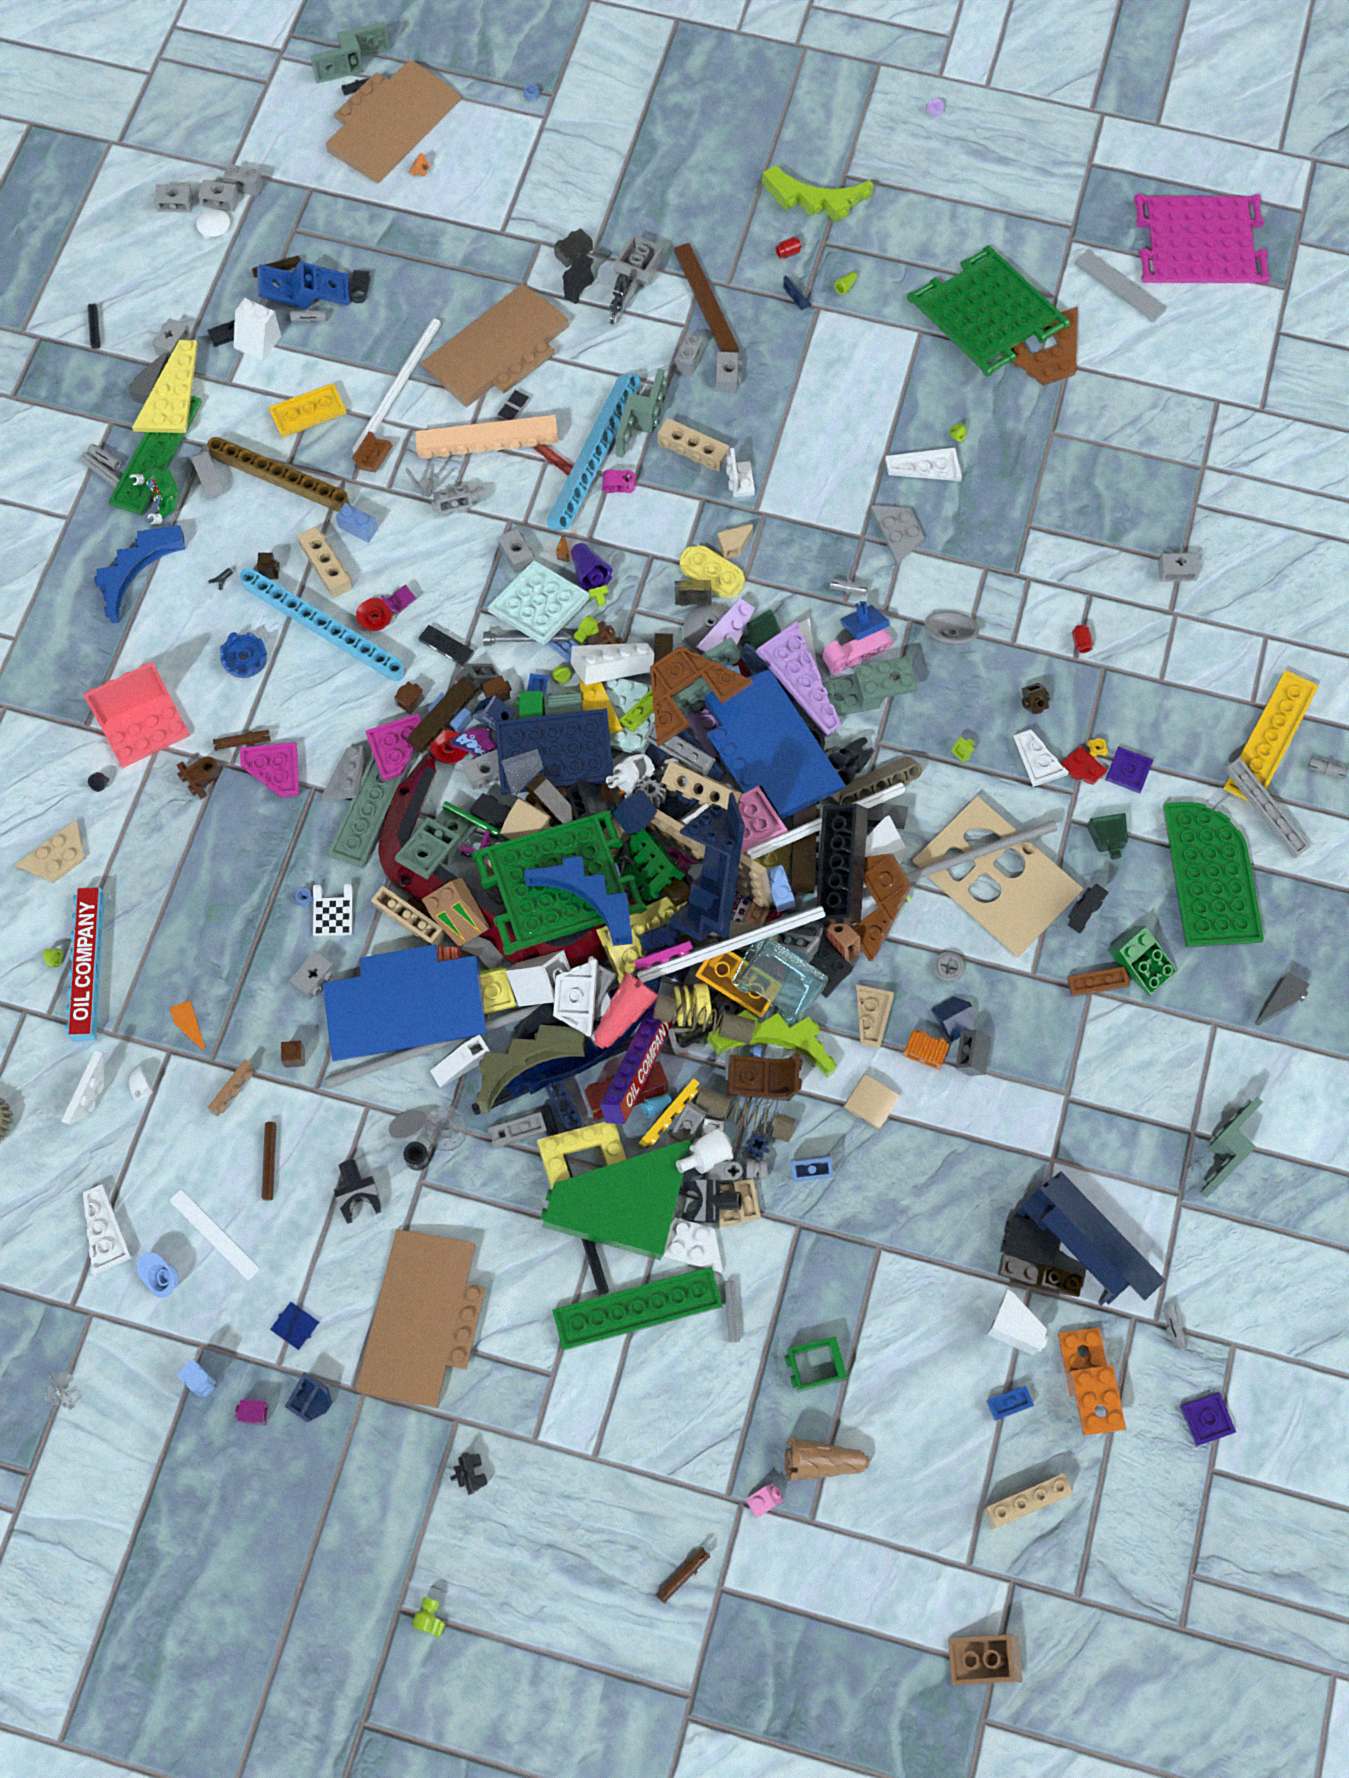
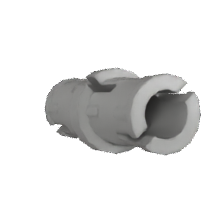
M306 309V311H290L291 322L307 321V323H311V321H326V310L310 311V309Z
M95 444L89 445L87 453L97 458L100 463L107 464L114 470H118L121 467L122 461L112 456L109 451L102 450Z
M831 579L830 590L866 596L868 584L855 583L849 579L848 581Z
M1313 757L1310 758L1307 769L1322 772L1326 776L1332 775L1342 779L1346 778L1349 769L1332 764L1331 761L1325 762Z
M1176 1306L1162 1309L1168 1325L1167 1332L1171 1334L1174 1349L1179 1350L1188 1347L1182 1331L1184 1327L1183 1324H1180Z

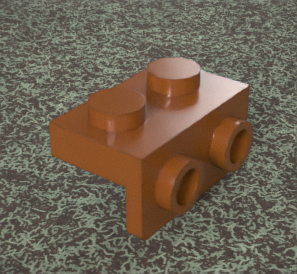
M369 431L352 459L359 469L376 473L393 445L390 441L376 438L373 432Z

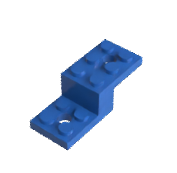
M299 261L292 273L261 264L257 268L258 297L304 309L309 307L314 298L345 306L349 304L348 274L302 261Z

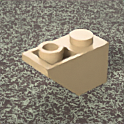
M752 524L741 525L731 530L725 529L718 533L717 543L723 558L730 559L741 556L752 538Z

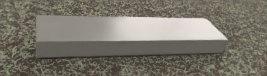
M653 722L644 739L658 747L656 744V727ZM677 735L659 747L707 776L716 760Z

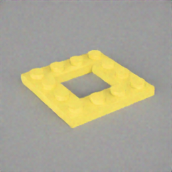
M602 1122L537 1140L551 1189L554 1183L570 1178L563 1155L600 1145L606 1166L627 1160L616 1125L612 1123Z

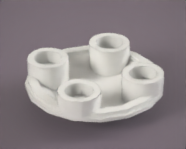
M211 209L203 212L197 219V228L206 239L227 235L229 232L230 219L224 211Z

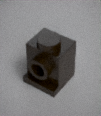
M258 553V573L268 579H279L280 562L275 560L273 553Z

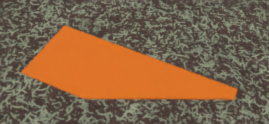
M189 1000L170 1007L175 1025L199 1048L205 1049L191 1001Z

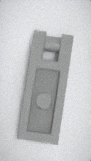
M541 1112L487 1129L489 1136L493 1140L491 1142L493 1149L547 1133ZM505 1131L506 1137L500 1138L499 1133Z

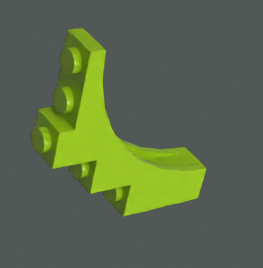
M777 165L764 171L762 175V184L784 210L792 208L799 203L806 213L812 216L824 209L835 223L845 219L849 215L850 208L855 207L863 200L869 199L872 196L874 185L868 180L848 188H818L793 179Z
M748 1009L738 1015L755 1020V1028L749 1044H770L793 1050L815 1064L827 1078L835 1073L837 1068L836 1062L831 1056L826 1054L822 1042L816 1040L819 1036L820 1028L809 1016L789 1028L788 1021L785 1017H781L779 1013L761 1024H758V1018L754 1013L751 1014ZM719 1027L714 1035L712 1034L713 1031H711L707 1038L718 1055L731 1048L748 1045L718 1036Z

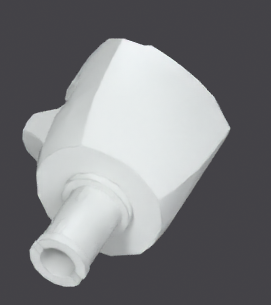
M645 754L629 756L616 765L613 772L614 775L608 776L606 783L613 782L608 785L609 788L618 786L624 792L632 793L636 789V784H641L642 779L648 781V778L654 774L655 768L650 758Z
M715 1128L701 1138H696L690 1146V1156L676 1162L679 1172L683 1173L695 1167L699 1173L704 1174L711 1170L714 1164L724 1160L730 1162L734 1156L729 1137L726 1133Z

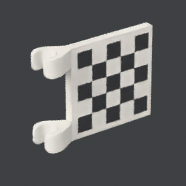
M344 884V898H322L323 889L321 885H314L313 936L352 935V885Z

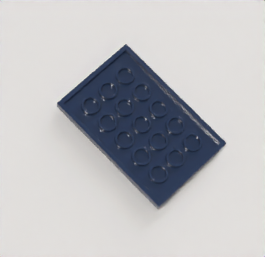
M607 708L495 722L502 795L527 792L525 787L538 774L546 777L556 789L570 787L578 780L595 784L606 783V778L614 775Z

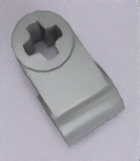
M719 1162L714 1164V1167L705 1173V1180H719L720 1184H732L736 1181H742L744 1177L742 1167L737 1162ZM733 1170H737V1173L733 1177L731 1173L733 1172Z

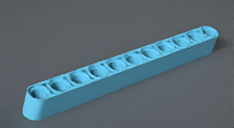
M626 374L617 378L547 518V526L550 530H566L570 527L618 430L628 394H636L640 386V379L637 374Z
M247 568L240 573V578L246 591L390 680L400 681L404 678L403 664L398 658L255 570Z

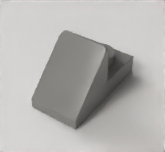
M700 1028L668 1030L672 1048L676 1055L685 1050H701L706 1047L704 1039L686 1048H681L678 1043L680 1038Z
M689 1102L671 1135L681 1142L692 1140L703 1125L706 1112Z

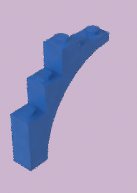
M180 525L137 531L136 547L117 550V557H115L116 566L96 569L97 576H94L95 585L100 588L104 601L107 602L104 612L106 618L109 617L112 624L119 623L123 596L136 575L158 558L185 550L184 533Z
M582 856L564 858L563 866L552 865L548 868L524 870L527 886L559 888L577 895L595 908L610 932L613 946L633 944L627 894L615 892L607 895L604 874H592L585 877Z

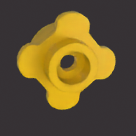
M1097 738L1088 741L1087 745L1090 747V755L1092 757L1107 755L1108 750L1106 749V741L1104 739Z

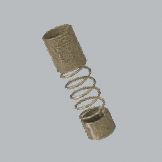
M659 994L653 1019L670 1023L673 1017L672 1023L674 1024L682 1005L685 1003L682 1024L684 1027L695 1005L693 1029H695L700 1014L705 1008L703 1032L712 1013L715 1011L713 1035L721 1020L718 1036L745 1044L751 1042L755 1020L723 1012L716 1024V1009L711 1011L706 1021V1006L702 1007L696 1019L697 1006L695 1003L691 1006L686 1016V1001L681 1003L676 1013L677 999Z
M704 1087L701 1088L695 1105L705 1111L706 1115L708 1114L717 1119L727 1121L736 1106L734 1124L736 1125L746 1109L744 1128H747L756 1112L754 1131L759 1129L766 1115L764 1135L769 1132L776 1118L772 1138H778V1140L789 1143L796 1124V1118L777 1112L765 1133L768 1109H766L756 1128L759 1110L757 1105L746 1125L749 1102H747L736 1122L739 1099H737L726 1119L732 1096L730 1097Z

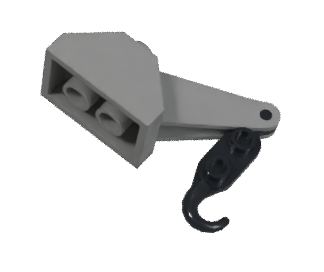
M632 234L614 263L613 270L618 275L613 290L615 298L610 305L611 312L608 323L615 326L618 324L623 311L639 284L649 286L654 278L664 246ZM627 279L632 280V283L626 293V288L624 287Z

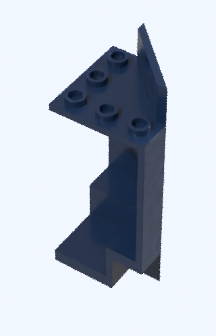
M733 791L729 794L727 809L713 803L680 830V834L705 845L702 875L691 883L689 902L669 918L668 925L700 941L711 932L729 939L745 824Z
M1062 1171L1049 1179L1043 1186L1041 1185L1015 1213V1216L1022 1218L1028 1214L1043 1231L1048 1227L1109 1293L1098 1303L1100 1306L1105 1302L1109 1305L1129 1285L1145 1301L1166 1281Z

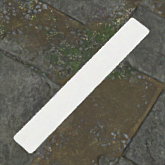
M179 1190L170 1199V1202L247 1280H250L259 1271V1267L182 1190Z

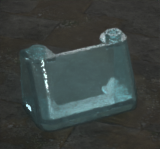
M763 939L751 943L732 983L743 993L755 991L783 1010L782 1016L784 1021L789 1024H795L801 1021L825 988L829 978L776 941Z

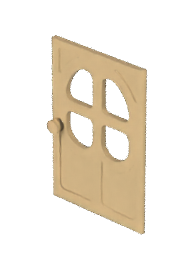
M976 796L911 862L919 869L944 860L945 854L950 848H958L962 853L973 850L974 848L963 838L964 834L972 829L991 831L997 834L1000 839L1018 834L1019 832ZM1028 840L971 860L974 862L975 867L961 881L953 880L947 869L927 876L1018 958L1084 891L1078 883ZM1009 848L1017 851L1025 861L1023 873L1016 878L1004 876L993 865ZM982 874H987L1001 888L1000 896L989 903L978 902L968 893V888Z

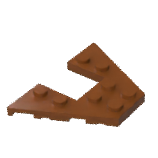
M1077 307L1061 312L1069 320L1070 326L1053 334L1058 344L1057 346L1030 355L1024 343L1021 342L1010 349L1016 356V360L1011 362V364L1021 367L1026 371L1027 375L1035 378L1043 386L1074 376L1076 373ZM1058 321L1053 322L1052 324H1050V325L1048 326V328L1050 329L1051 327H1053L1054 325L1058 324L1059 322H1058Z
M682 646L650 666L656 744L660 747L690 726L672 700V696L703 677L720 703L723 704L752 685V679L739 675L719 663L705 659L701 655L693 653Z
M892 853L865 857L864 883L879 908L861 920V923L854 925L852 929L860 936L861 949L868 961L875 959L912 888L911 883Z

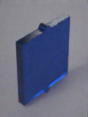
M290 1302L282 1314H278L279 1318L270 1330L294 1348L300 1350L307 1339L312 1337V1332L320 1322L293 1302Z

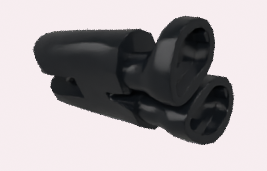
M860 737L842 748L839 753H832L827 757L835 770L841 769L838 775L845 785H849L854 781L855 775L861 772L874 753L872 747L863 750L862 747L868 742L866 737Z

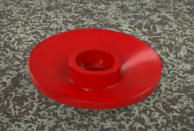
M379 598L365 600L356 611L358 624L368 631L384 629L390 624L393 617V612L383 599Z
M443 731L430 745V751L435 759L442 763L454 764L465 757L466 751L450 746V741L459 735L457 732Z

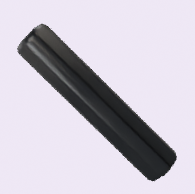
M95 303L87 306L90 346L92 349H99L98 307Z
M714 1022L707 1025L704 1032L702 1027L678 1040L680 1047L686 1048L708 1037V1034L713 1031Z

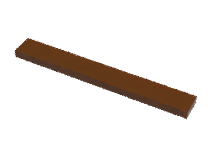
M690 243L674 247L676 258L720 352H739V347Z

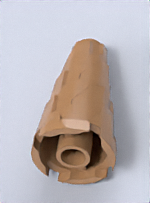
M789 1437L787 1439L786 1446H791V1450L785 1451V1475L788 1477V1481L834 1477L842 1474H861L860 1472H864L865 1469L869 1468V1456L865 1455L861 1450L817 1441L802 1440L796 1437Z

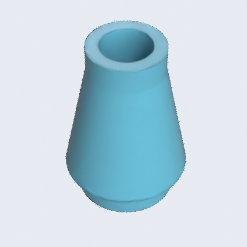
M665 1093L645 1099L641 1107L648 1118L651 1116L655 1117L671 1104L672 1100L669 1094Z

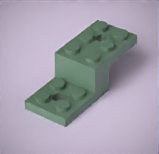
M385 21L338 32L340 48L310 55L316 83L363 73L361 57L390 50Z
M658 368L650 397L632 393L628 394L616 434V457L623 458L625 451L628 452L630 441L628 440L629 437L633 436L634 430L652 433L654 427H657L659 421L657 415L658 412H662L663 408L662 398H666L667 377H665L664 369Z
M729 637L701 655L703 658L719 663L724 667L735 664L742 657L732 637ZM703 677L693 682L691 686L671 698L684 717H686L692 711L699 710L705 704V696L713 691Z
M909 656L858 665L854 667L852 677L822 682L823 687H826L828 692V699L834 706L838 716L879 709L881 698L917 692L918 690ZM897 674L900 679L892 680L890 675ZM840 694L844 699L837 701L834 696Z
M443 808L434 820L429 817L426 818L395 856V861L428 880L441 863L448 865L459 852L460 846L466 843L478 827ZM455 826L457 830L451 831L447 827ZM419 852H424L428 856L422 858L419 857L417 854Z
M1258 1097L1253 1102L1249 1099L1210 1140L1213 1144L1209 1149L1223 1163L1203 1183L1205 1188L1201 1193L1206 1198L1221 1185L1256 1147L1238 1131V1128L1263 1103Z

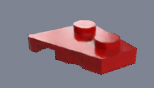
M1081 746L1060 763L1069 772L1071 778L1083 780L1091 785L1098 782L1108 771Z

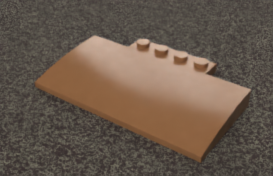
M410 59L390 79L376 72L334 113L335 119L344 125L326 142L327 152L379 184L462 98L447 84Z
M521 284L423 360L420 366L467 408L494 386L503 394L555 354L554 349L548 343L568 328V319L534 291Z
M396 1229L356 1388L357 1393L438 1409L447 1367L467 1370L486 1290L483 1286L467 1283L476 1248L475 1243Z

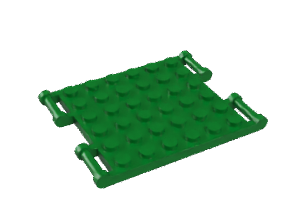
M989 245L971 258L962 260L960 266L964 271L942 284L937 278H933L925 286L906 295L908 301L916 305L982 370L986 377L991 376L995 370L1006 363L1015 361L1016 356L1010 349L1035 335L1037 340L1043 343L1051 335L1070 326L1069 320ZM1053 322H1059L1058 324L1054 325L1045 332L1042 331V329L1049 326ZM1000 355H1005V357L1001 358L992 365H988L989 362L996 359Z
M611 811L600 812L476 850L472 853V858L476 861L482 879V888L487 889L494 884H498L507 911L506 914L499 915L493 919L495 926L498 927L505 955H510L517 950L605 923L595 908L571 892L547 886H527L524 870L548 868L552 865L563 866L564 858L582 856L585 877L592 874H604L607 895L615 892L625 893L623 886H629L635 905L630 906L628 901L629 915L641 914L647 910L646 904L642 902L636 886L637 880L635 875L620 878L609 849L620 848L623 842L616 832ZM599 822H605L611 840L606 841ZM487 856L494 872V876L490 877L483 860ZM506 922H511L516 942L511 943L505 926Z

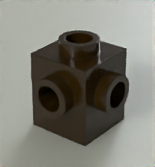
M1036 683L1021 688L1023 694L1021 701L1024 709H1027L1032 714H1039L1049 708L1048 701H1050V696L1046 691V687Z

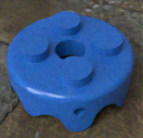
M232 632L228 635L227 641L220 647V661L230 675L237 678H249L255 676L264 668L267 661V651L262 639L257 638L252 633L248 632L245 635H238L236 632ZM242 654L249 655L246 660L239 659Z

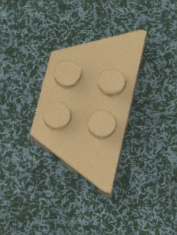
M73 821L16 863L17 868L55 883L83 862L85 856L82 850V839L77 821Z

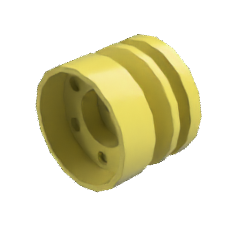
M694 984L693 993H689L687 986L683 985L684 994L681 995L679 986H674L672 998L677 999L676 1013L681 1003L686 1001L687 1016L689 1009L695 1003L697 1006L696 1018L702 1007L706 1006L707 1021L711 1013L708 984ZM685 1003L682 1005L676 1019L678 1027H683ZM695 1005L693 1006L688 1016V1026L692 1025V1017H694ZM705 1008L697 1021L699 1025L704 1024ZM712 1015L709 1019L708 1024L712 1023Z

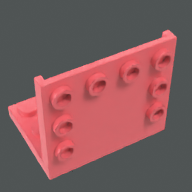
M153 661L141 665L136 670L126 672L117 679L109 680L104 685L90 689L87 693L83 694L122 769L191 736Z

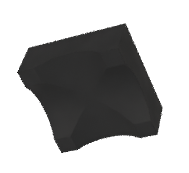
M581 253L578 258L574 259L569 270H566L563 274L564 298L574 304H577L579 301V296L583 289L594 282V276L591 271V265L594 263L593 258Z
M1097 883L1093 888L1088 887L1081 900L1077 901L1072 908V912L1068 916L1070 918L1068 926L1081 934L1091 914L1099 910L1103 904L1102 900L1109 892Z
M823 942L813 956V959L807 965L802 964L798 968L797 974L810 982L825 998H828L834 989L852 972L853 966L828 944Z

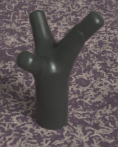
M227 568L216 578L208 580L209 584L218 582L219 590H222L225 579L232 575L233 572L230 568Z
M623 843L621 846V856L618 857V860L621 861L619 871L621 874L627 862L635 865V862L628 853V843Z

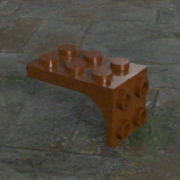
M795 1053L793 1056L783 1059L730 1055L727 1095L790 1101L798 1090H801L802 1079L799 1078V1071L802 1069L800 1054Z

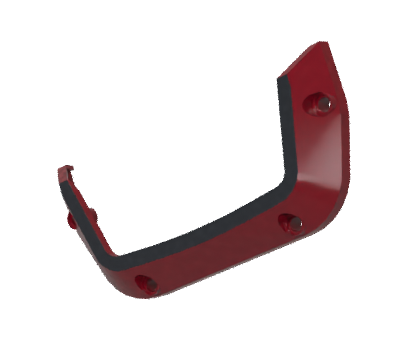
M427 753L404 782L398 785L378 846L381 867L391 884L408 897H413L422 904H424L423 898L450 881L459 879L439 865L427 880L395 861V856L411 838L412 831L437 771L434 757ZM419 852L417 854L419 857L422 858L428 856L424 852ZM405 879L411 880L408 884L402 883ZM466 884L490 927L489 930L478 937L490 941L503 958L511 964L515 965L518 962L564 950L570 969L588 963V958L591 956L598 960V965L603 964L609 959L596 931L605 926V923L517 950L510 955H505L503 951L504 945L493 919L499 915L506 914V908ZM624 889L630 906L635 905L630 890ZM641 897L642 902L646 906L658 900L657 898H652L650 901H646ZM506 922L505 926L511 943L516 942L511 922Z

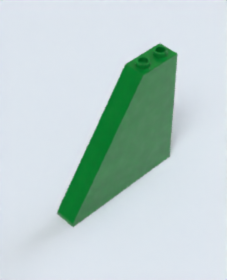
M691 1140L669 1145L554 1183L552 1189L548 1188L545 1201L549 1202L547 1209L543 1208L541 1213L542 1227L661 1260L664 1255L683 1173L679 1172L676 1162L688 1157Z

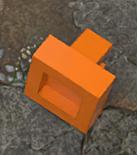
M420 153L414 160L408 173L413 176L417 174L424 177L427 171L423 168L428 170L431 166L425 159L426 155Z

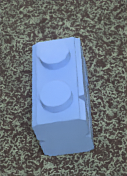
M780 865L768 869L767 874L776 911L781 912L795 907V899L783 866Z
M194 1360L187 1363L177 1374L186 1383L187 1387L199 1397H207L215 1389L216 1381Z

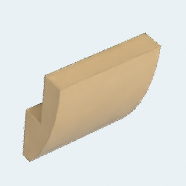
M518 798L508 814L500 834L512 840L545 830L551 816L522 798Z
M863 1074L843 1107L857 1118H863L874 1128L880 1129L900 1096L877 1080Z
M753 1179L736 1181L732 1184L720 1186V1192L740 1191L743 1204L741 1210H720L719 1228L761 1219Z

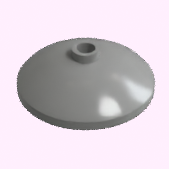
M703 604L691 610L683 624V633L688 644L694 648L724 616L728 609L717 604Z
M935 612L930 614L924 623L926 632L933 639L947 645L969 643L976 639L979 634L978 623L971 617L959 612Z

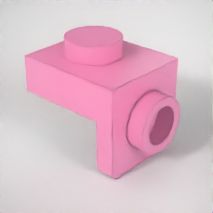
M773 1483L745 1499L756 1518L761 1517L784 1502L781 1491Z

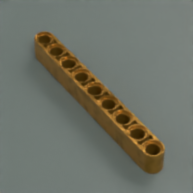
M212 437L207 442L212 458L337 512L340 511L345 503L350 505L346 491L220 437Z

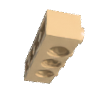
M667 418L657 433V443L660 446L671 449L678 455H684L696 463L699 462L711 470L720 472L727 461L730 446Z
M315 526L297 535L300 547L331 597L334 599L351 590L350 582L352 578L348 571H343L342 568L344 566L340 558H335V551L331 544L327 545L325 542L327 538L323 531L319 532Z
M673 761L669 762L661 781L667 785V789L674 792L677 790L683 792V797L699 800L698 803L700 805L707 803L710 806L714 803L727 809L729 794L733 791L737 803L742 794L725 784ZM683 777L687 779L685 786L682 785ZM700 784L703 786V792L701 794L698 792V787ZM716 792H718L720 795V798L717 802L714 799V795Z
M383 885L371 899L375 908L427 945L435 944L438 946L447 935L437 923Z
M1063 1473L992 1504L983 1510L993 1530L1072 1495L1073 1492Z

